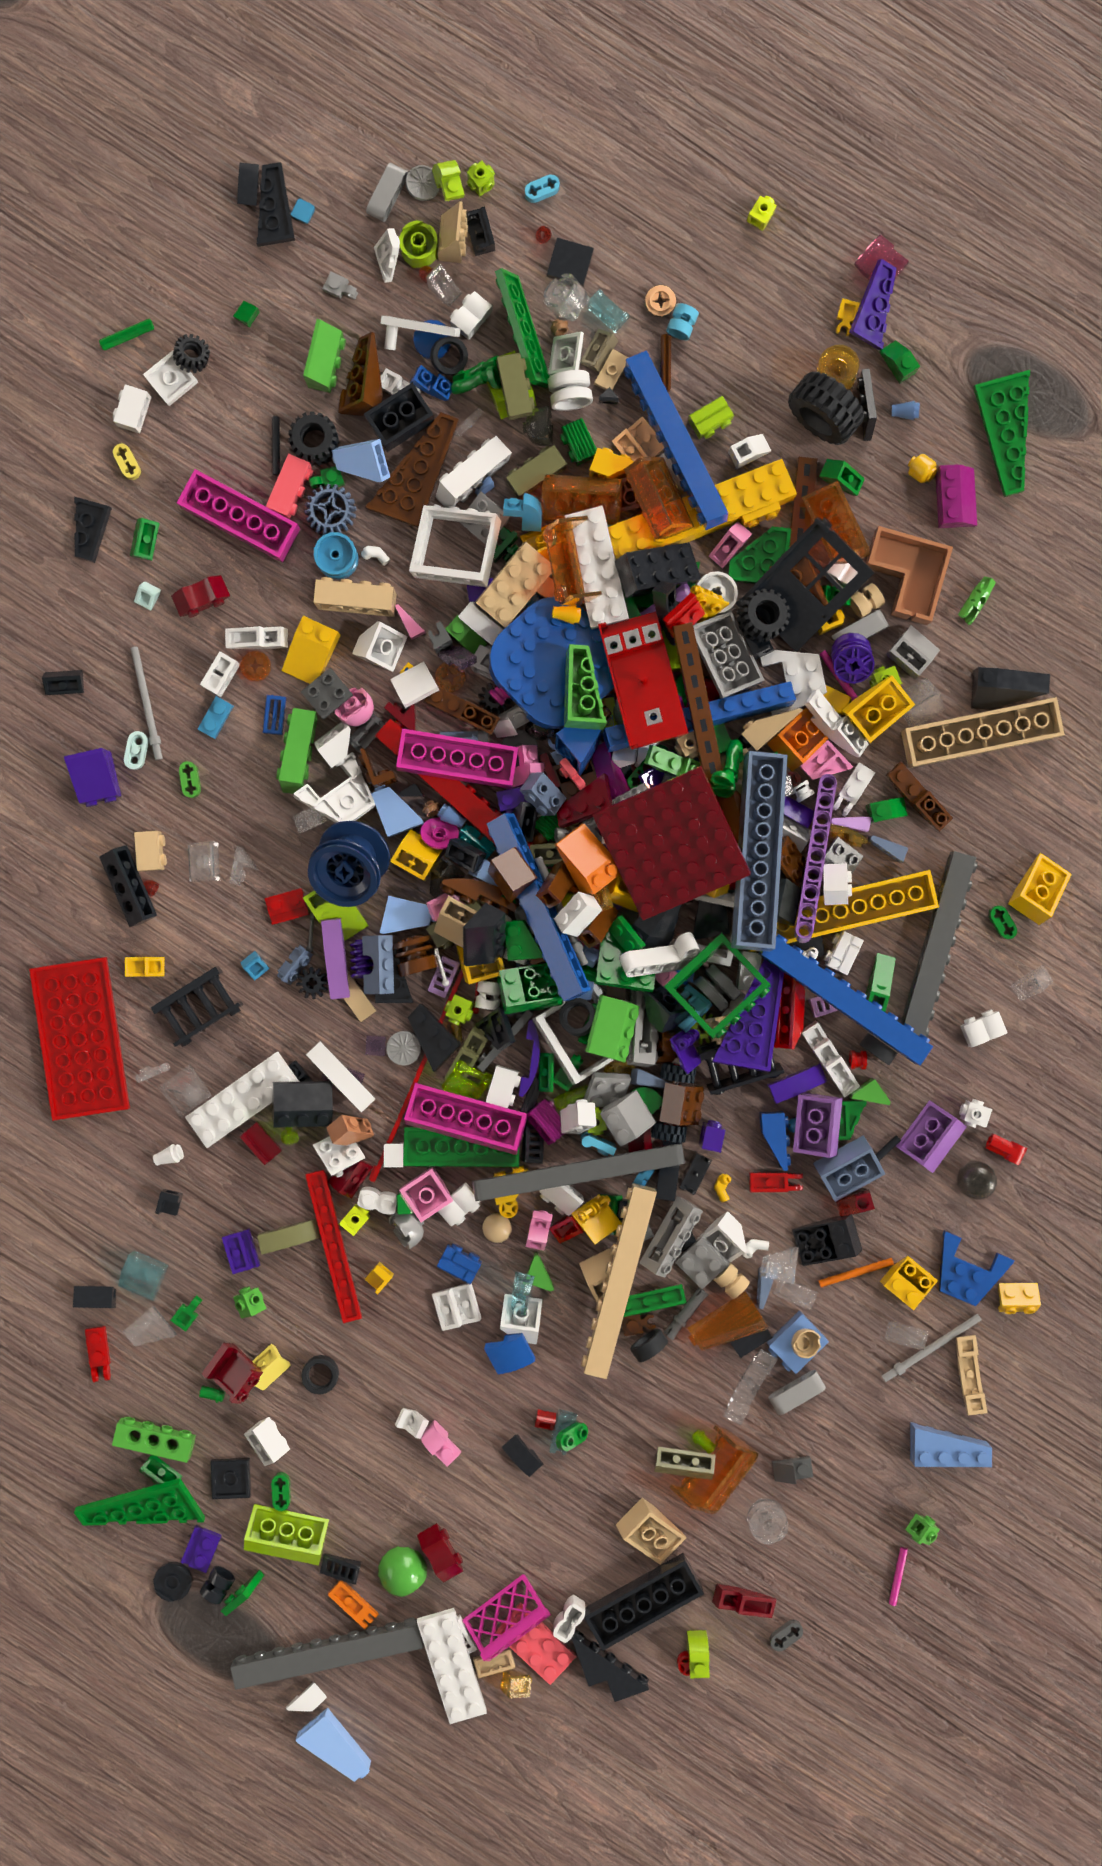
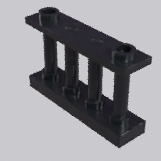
M219 966L212 968L151 1007L154 1014H164L178 1036L179 1040L173 1043L175 1047L188 1045L192 1042L190 1038L228 1014L233 1016L241 1011L239 1007L243 1006V1003L238 1002L234 1004L219 980V975L223 973ZM208 982L214 985L228 1008L219 1015L203 991V985ZM192 992L197 994L212 1018L203 1025L187 1002V995ZM176 1002L178 1005H181L195 1027V1030L187 1035L170 1011V1006Z
M715 1041L696 1047L701 1061H707L712 1083L707 1084L710 1095H720L726 1090L766 1078H776L784 1073L781 1064H775L772 1056L770 1072L749 1069V1072L738 1075L736 1066L728 1065L731 1077L720 1080L716 1065L712 1062L720 1044L717 1045Z

